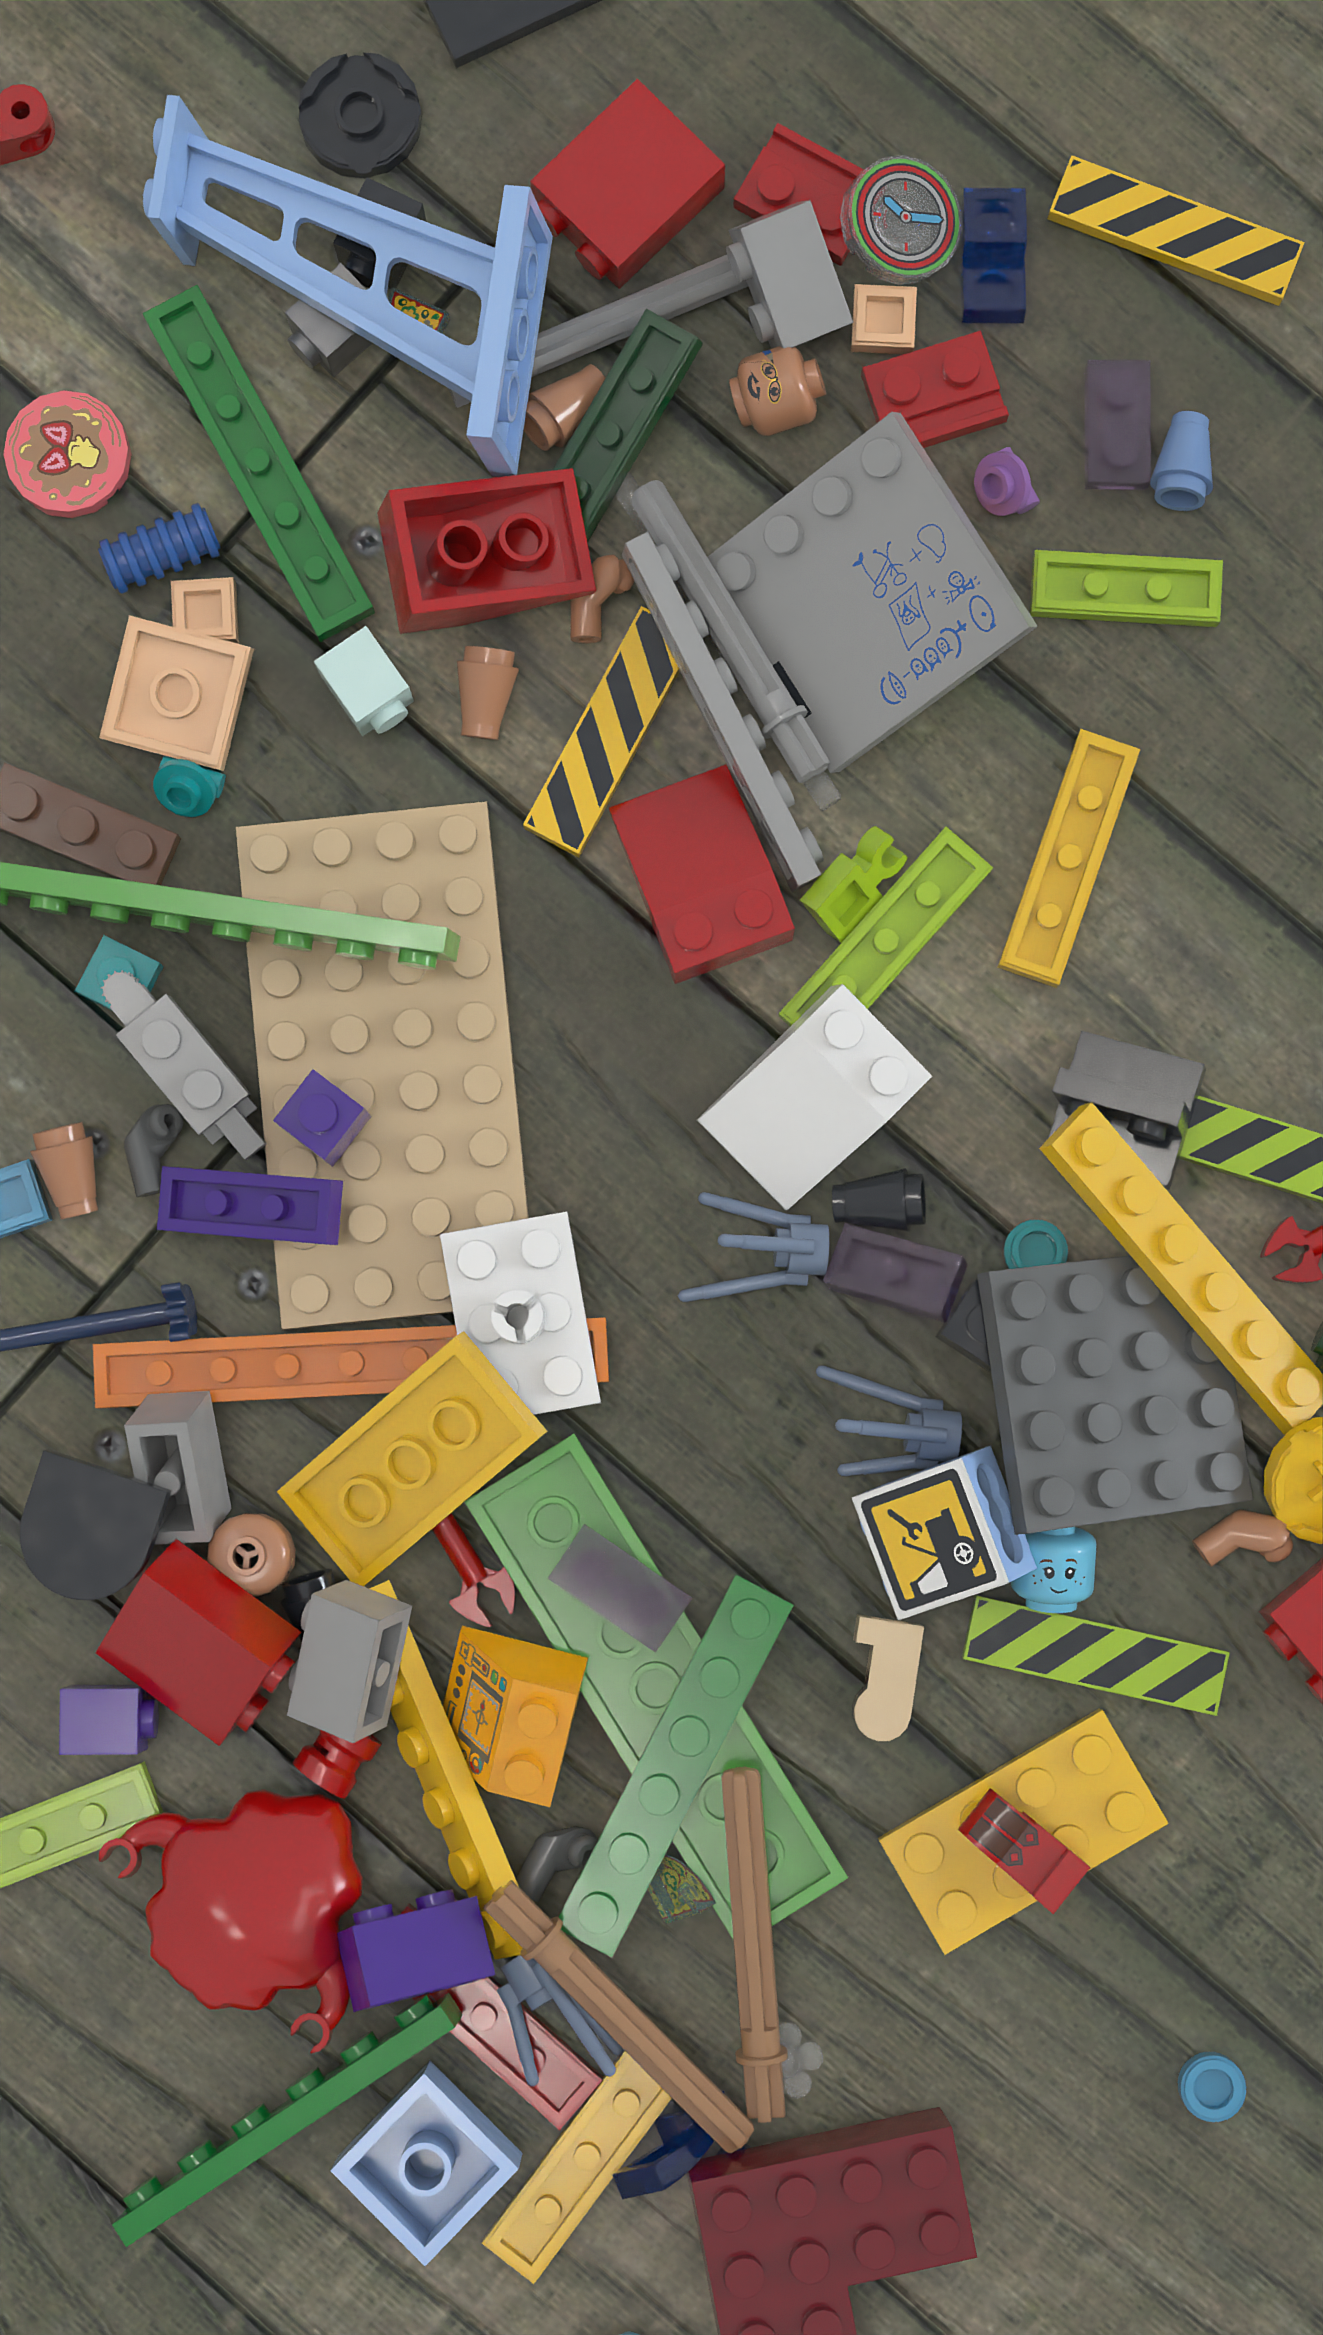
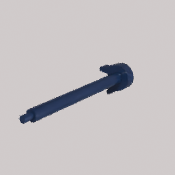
M181 1282L161 1285V1292L166 1300L163 1303L0 1329V1352L170 1324V1342L188 1340L191 1335L197 1333L198 1327L194 1296L188 1284L182 1285Z

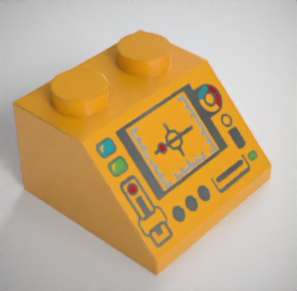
M466 1626L461 1627L443 1708L473 1779L486 1791L546 1807L551 1806L588 1661L587 1657Z

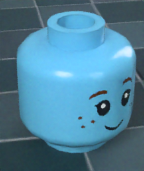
M1078 1527L1025 1534L1037 1569L1011 1581L1012 1589L1019 1596L1026 1599V1606L1035 1611L1067 1613L1076 1610L1077 1603L1089 1598L1094 1590L1096 1539L1090 1533Z

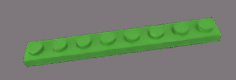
M0 862V906H7L9 896L31 899L29 908L52 914L67 915L69 905L91 908V918L112 923L128 924L129 914L152 917V927L173 932L189 933L190 923L213 926V936L233 941L250 942L251 932L275 935L274 945L294 950L311 951L313 941L337 944L335 954L361 960H373L375 950L399 954L397 963L421 969H436L437 959L457 961L460 936L447 927Z

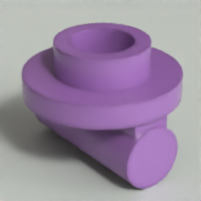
M1010 447L989 454L981 460L975 472L974 486L978 500L987 511L998 516H1005L1016 512L1023 514L1040 503L1038 496L1031 486L1027 467L1013 453Z

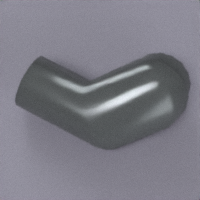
M162 1104L149 1107L140 1116L125 1138L124 1149L137 1198L160 1193L162 1173L160 1159L177 1138L183 1127V1117L177 1108L172 1105Z
M573 1826L541 1834L536 1839L515 1878L519 1888L531 1900L539 1902L555 1872L580 1867L583 1870L598 1841L595 1833L587 1828Z

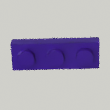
M162 1166L157 1230L338 1245L343 1181Z

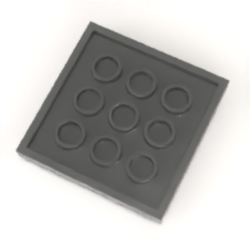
M1130 1255L977 1274L1015 1535L1253 1500L1235 1377Z

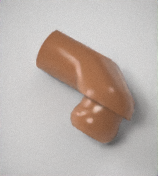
M604 555L596 558L591 564L596 592L591 595L571 599V641L577 643H596L602 640L601 605L613 592L621 594L624 591L630 590L634 583V579L624 559L618 560L615 555Z
M1247 1510L1234 1511L1192 1540L1194 1547L1210 1567L1239 1547L1259 1552L1268 1562H1280L1286 1559L1293 1550V1541L1285 1523L1278 1520L1275 1516Z

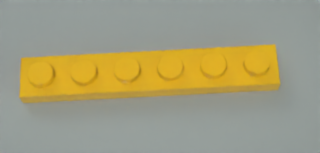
M1092 1102L1079 1106L1039 1149L1283 1435H1286L1290 1429L1310 1420L1323 1405V1374L1097 1107Z
M390 1580L369 1588L398 1600ZM408 1625L390 1709L399 1730L397 1735L398 1747L405 1762L410 1767L415 1768L425 1792L422 1798L424 1810L431 1823L442 1832L450 1851L448 1865L454 1880L462 1889L466 1890L469 1898L477 1896L489 1950L492 1951L495 1960L518 1956L521 1953L522 1947L484 1910V1906L493 1898L492 1894L500 1886L504 1887L510 1880L517 1886L518 1884Z

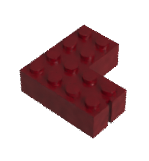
M940 2107L685 2162L718 2335H857L848 2286L977 2258L953 2129Z

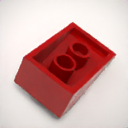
M573 468L389 490L377 512L400 634L463 626L591 595L596 592Z
M726 764L609 807V812L674 984L793 941L795 927L772 867Z

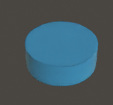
M1202 2052L1191 2057L1181 2068L1178 2076V2092L1182 2102L1194 2116L1208 2122H1220L1231 2118L1239 2111L1245 2100L1246 2083L1242 2072L1231 2059L1217 2052Z

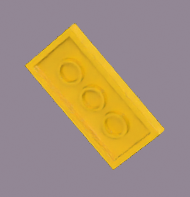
M463 1331L450 1340L298 1472L277 1493L351 1582L364 1587L548 1431Z
M1099 1708L878 1837V1840L941 1950L946 1955L1037 1901L958 1830L959 1826L990 1788L1021 1813L1024 1811L1091 1867L1089 1870L1169 1823L1104 1711Z

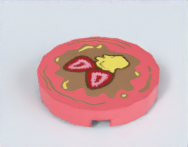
M63 390L39 396L19 411L7 431L3 455L8 476L26 501L47 515L75 518L97 512L108 504L107 500L115 494L117 489L120 491L128 478L132 454L126 431L108 405L89 394Z

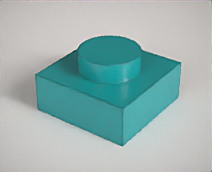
M103 935L75 992L112 1011L110 1008L111 1004L105 1002L106 997L102 996L104 991L101 988L104 986L103 980H107L108 974L113 975L114 971L120 973L121 970L127 973L130 972L139 979V983L143 984L151 992L164 966L160 962Z

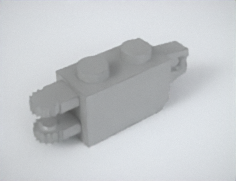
M121 970L120 973L114 971L113 975L108 974L107 980H103L104 986L101 987L104 991L102 996L106 997L105 1002L111 1004L110 1008L126 1026L116 1036L198 1135L204 1134L212 1145L225 1135L245 1160H248L265 1146L266 1143L246 1119L247 1116L257 1109L248 1097L251 1093L172 997L165 994L157 1001L149 990L139 983V979L130 972L127 973Z

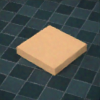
M129 615L99 738L224 771L254 648Z

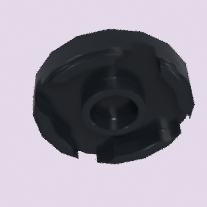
M363 52L364 56L354 55L348 57L346 53L330 58L312 72L300 92L298 107L299 123L306 147L322 166L341 176L366 179L367 177L370 178L388 173L408 158L420 136L422 110L415 84L400 65L380 54Z

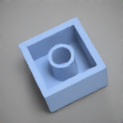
M429 2061L338 2155L330 2171L426 2266L519 2169L522 2152Z

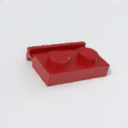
M777 123L769 142L761 150L735 195L733 208L753 219H757L796 202L810 200L831 260L837 265L842 266L858 238L853 225L852 204L856 188L868 171ZM885 186L881 188L880 191L877 193L872 205V209L875 206L877 200L881 198L882 194L884 193Z
M981 330L862 367L861 377L876 422L878 423L891 412L901 413L923 448L1007 422L1009 413L1007 407L1004 406L1000 394V386Z

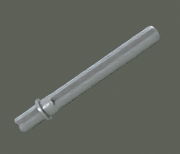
M724 255L538 333L532 377L630 336L646 308L669 320L748 287L747 281L740 283L736 279L728 257ZM448 388L457 408L471 403L468 399Z
M653 480L642 485L633 493L632 505L656 545L659 546L664 543L671 552L680 573V578L677 580L689 600H693L698 606L708 627L709 634L764 724L761 730L765 739H773L799 783L806 782L812 776L821 774L828 768L827 765L831 762L804 719L808 713L805 706H797L664 484L659 480Z

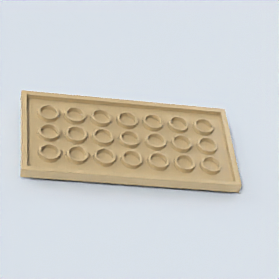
M487 801L236 827L243 898L447 927L460 936L457 961L437 959L436 969L434 970L397 963L399 954L375 950L373 960H361L335 954L337 944L313 941L311 951L294 950L274 945L275 935L251 932L250 942H246L263 1131L266 1143L267 1175L343 1181L338 1245L274 1240L281 1328L283 1330L453 1313L440 1234L529 1218ZM312 1069L364 1107L372 1116L333 1167L273 1121Z

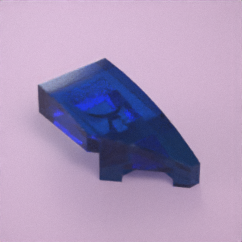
M685 2111L668 2113L658 2117L654 2123L663 2145L652 2149L612 2174L622 2200L666 2190L696 2165L708 2151L714 2140Z

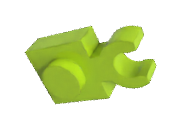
M877 826L870 828L862 836L856 849V855L852 859L840 853L800 899L801 903L822 929L840 943L846 939L883 897L876 886L882 879L890 878L898 873L908 858L903 852L891 845L894 841L893 837Z

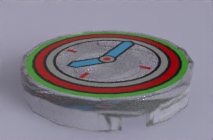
M907 155L883 157L862 170L857 178L852 181L843 196L840 222L844 242L851 254L855 255L857 253L860 260L867 265L864 269L877 279L897 285L921 282L946 266L959 246L963 226L959 199L947 178L926 161Z

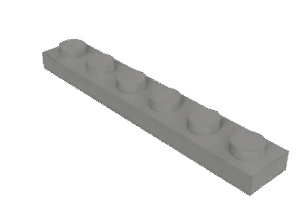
M649 532L626 542L622 557L790 890L794 892L814 882L822 875L816 865L824 861L821 849L808 827L801 830L798 829L788 809L795 805V800L785 778L779 770L770 774L759 752L766 748V743L758 724L751 714L742 717L731 697V694L738 691L735 679L722 657L715 660L712 659L702 639L709 635L702 613L693 600L684 604L673 582L680 578V573L671 552L664 543L656 547Z

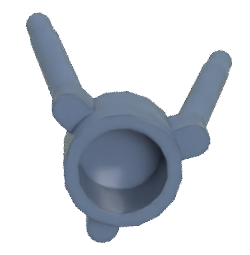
M702 1192L698 1196L699 1202L703 1205L787 1228H776L774 1237L744 1234H721L718 1237V1243L723 1247L773 1251L774 1267H785V1270L684 1289L678 1294L680 1301L689 1302L781 1285L807 1286L808 1275H826L829 1257L828 1225L811 1224L810 1215L786 1214L707 1192Z
M824 1365L817 1367L816 1374L820 1378L919 1412V1414L908 1413L905 1424L839 1419L835 1426L840 1432L904 1439V1451L915 1452L912 1455L841 1464L837 1469L839 1475H867L907 1469L924 1470L938 1465V1461L946 1462L958 1457L962 1434L961 1412L943 1410V1400L921 1398Z
M519 1955L501 1967L508 1983L499 1988L497 1992L507 2008L520 2062L522 2063L525 2079L529 2086H536L539 2082V2077L521 2003L525 2001L533 2012L554 2000L602 2072L609 2077L615 2074V2065L593 2031L603 2040L613 2054L619 2056L623 2053L624 2049L533 1958L526 1961Z

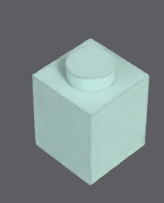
M367 626L314 661L321 678L362 736L373 729L380 734L393 728L407 716L408 710L405 707L414 702L409 686Z

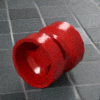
M319 1729L320 1734L314 1744L304 1746L293 1761V1765L323 1789L339 1798L345 1799L357 1782L356 1770L363 1762L373 1759L382 1742L371 1734L355 1743H351Z

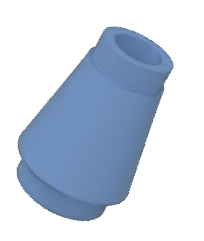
M1181 411L1172 416L1171 426L1168 429L1150 480V485L1155 490L1154 498L1156 502L1165 508L1178 511L1198 509L1205 503V496L1209 495L1213 490L1208 430L1209 419L1201 413Z

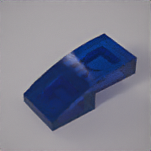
M1026 188L963 189L962 323H1024L1026 314Z

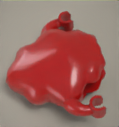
M265 1789L249 1791L235 1803L229 1815L224 1819H189L179 1813L164 1812L151 1815L136 1822L120 1839L109 1840L102 1846L99 1851L100 1862L107 1860L117 1847L124 1846L129 1851L130 1863L127 1868L121 1871L118 1876L119 1879L129 1878L137 1873L142 1863L141 1850L143 1848L158 1846L164 1849L161 1858L163 1885L151 1897L145 1908L146 1920L151 1932L150 1956L160 1967L167 1970L180 1986L192 1993L209 2010L233 2007L241 2010L255 2011L266 2007L281 1989L308 1990L316 1986L321 1999L318 2010L299 2016L291 2026L290 2035L294 2036L307 2020H315L321 2025L323 2036L310 2053L322 2051L328 2046L332 2039L333 2029L345 2014L350 2000L339 1950L337 1933L340 1932L338 1922L345 1913L354 1907L362 1896L363 1881L353 1858L351 1821L339 1802L321 1794L283 1796Z

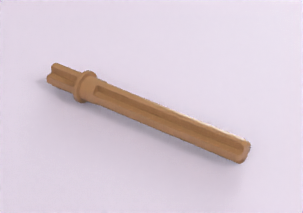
M735 1767L725 1770L721 1776L742 2047L735 2052L736 2062L743 2065L747 2117L749 2119L758 2118V2122L766 2123L771 2122L772 2118H783L786 2116L782 2062L788 2058V2049L780 2044L761 1776L755 1768Z
M512 1880L504 1887L500 1886L492 1894L493 1898L484 1906V1910L522 1947L520 1953L522 1958L526 1961L533 1958L725 2152L733 2153L739 2148L741 2149L748 2142L754 2131V2125L749 2118L561 1930L563 1921L559 1917L555 1916L550 1919Z

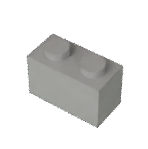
M810 200L796 202L728 230L733 244L726 247L727 257L736 279L740 283L743 281L748 283L755 305L748 307V313L755 334L761 343L769 341L771 349L779 346L782 348H792L853 323Z
M210 1391L148 1394L126 1422L124 1428L134 1478L172 1490L155 1544H171L175 1539L181 1543L210 1542L215 1530L222 1524L232 1509Z
M348 1580L313 1593L304 1608L301 1618V1627L304 1635L299 1659L294 1664L289 1676V1689L292 1693L287 1716L351 1743H355L387 1727L412 1606Z

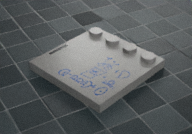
M897 412L889 413L708 556L709 561L797 706L804 705L808 711L804 719L831 762L827 765L830 773L842 771L1038 627L901 413Z

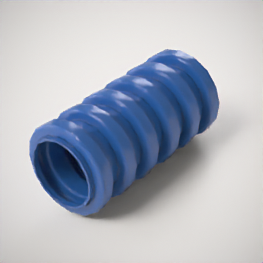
M196 503L191 505L192 512L183 515L178 510L173 512L174 519L164 522L163 518L160 517L154 520L155 526L146 529L142 524L136 527L137 533L129 537L124 531L118 534L119 540L110 544L108 539L99 541L100 548H98V551L114 589H118L120 594L128 592L127 585L136 582L139 587L147 584L145 578L155 575L157 580L165 577L164 571L172 567L177 573L183 570L182 564L190 560L195 566L201 563L200 557L208 553L211 558L218 557L220 555L218 550L221 548L205 508H201L200 504Z

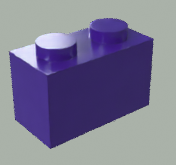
M451 1889L416 1898L417 1911L394 1916L392 1904L354 1913L355 1926L337 1933L353 2012L476 1982L495 1975L477 1896L456 1901L454 1891Z

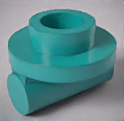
M164 756L159 770L154 777L153 788L160 803L169 811L184 817H197L205 814L212 806L215 798L220 797L226 776L225 774L203 768L188 760Z

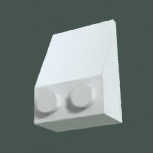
M843 984L831 986L697 1121L787 1211L881 1128L932 1075Z

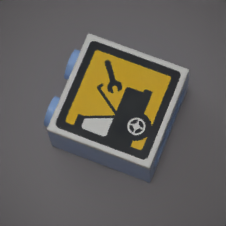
M991 1445L852 1497L860 1519L861 1528L867 1537L883 1579L885 1591L890 1598L898 1620L1005 1585L1037 1569L1025 1534H1014L1009 1492Z

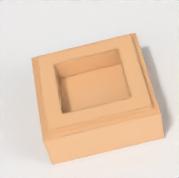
M855 284L851 352L907 354L913 352L917 287Z
M233 577L171 581L173 627L239 644L236 582Z

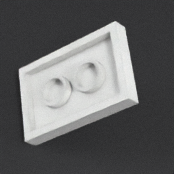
M561 1212L440 1234L457 1335L464 1331L534 1415L601 1403L568 1213Z

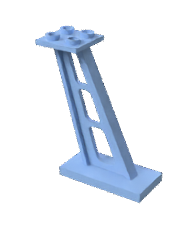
M167 95L164 117L158 118L154 126L153 147L157 160L154 179L149 178L144 187L143 207L147 218L182 264L196 265L199 240L468 399L471 401L466 436L490 475L493 477L517 475L553 238L531 188L504 185L494 248L210 141L180 96ZM211 183L219 184L282 211L284 219L280 239L277 241L270 240L207 205L208 185ZM306 222L312 223L374 250L376 253V264L372 286L367 290H362L301 257L296 250L299 226ZM399 262L407 263L475 292L480 297L482 305L476 341L471 345L458 343L393 307L387 296L391 268Z

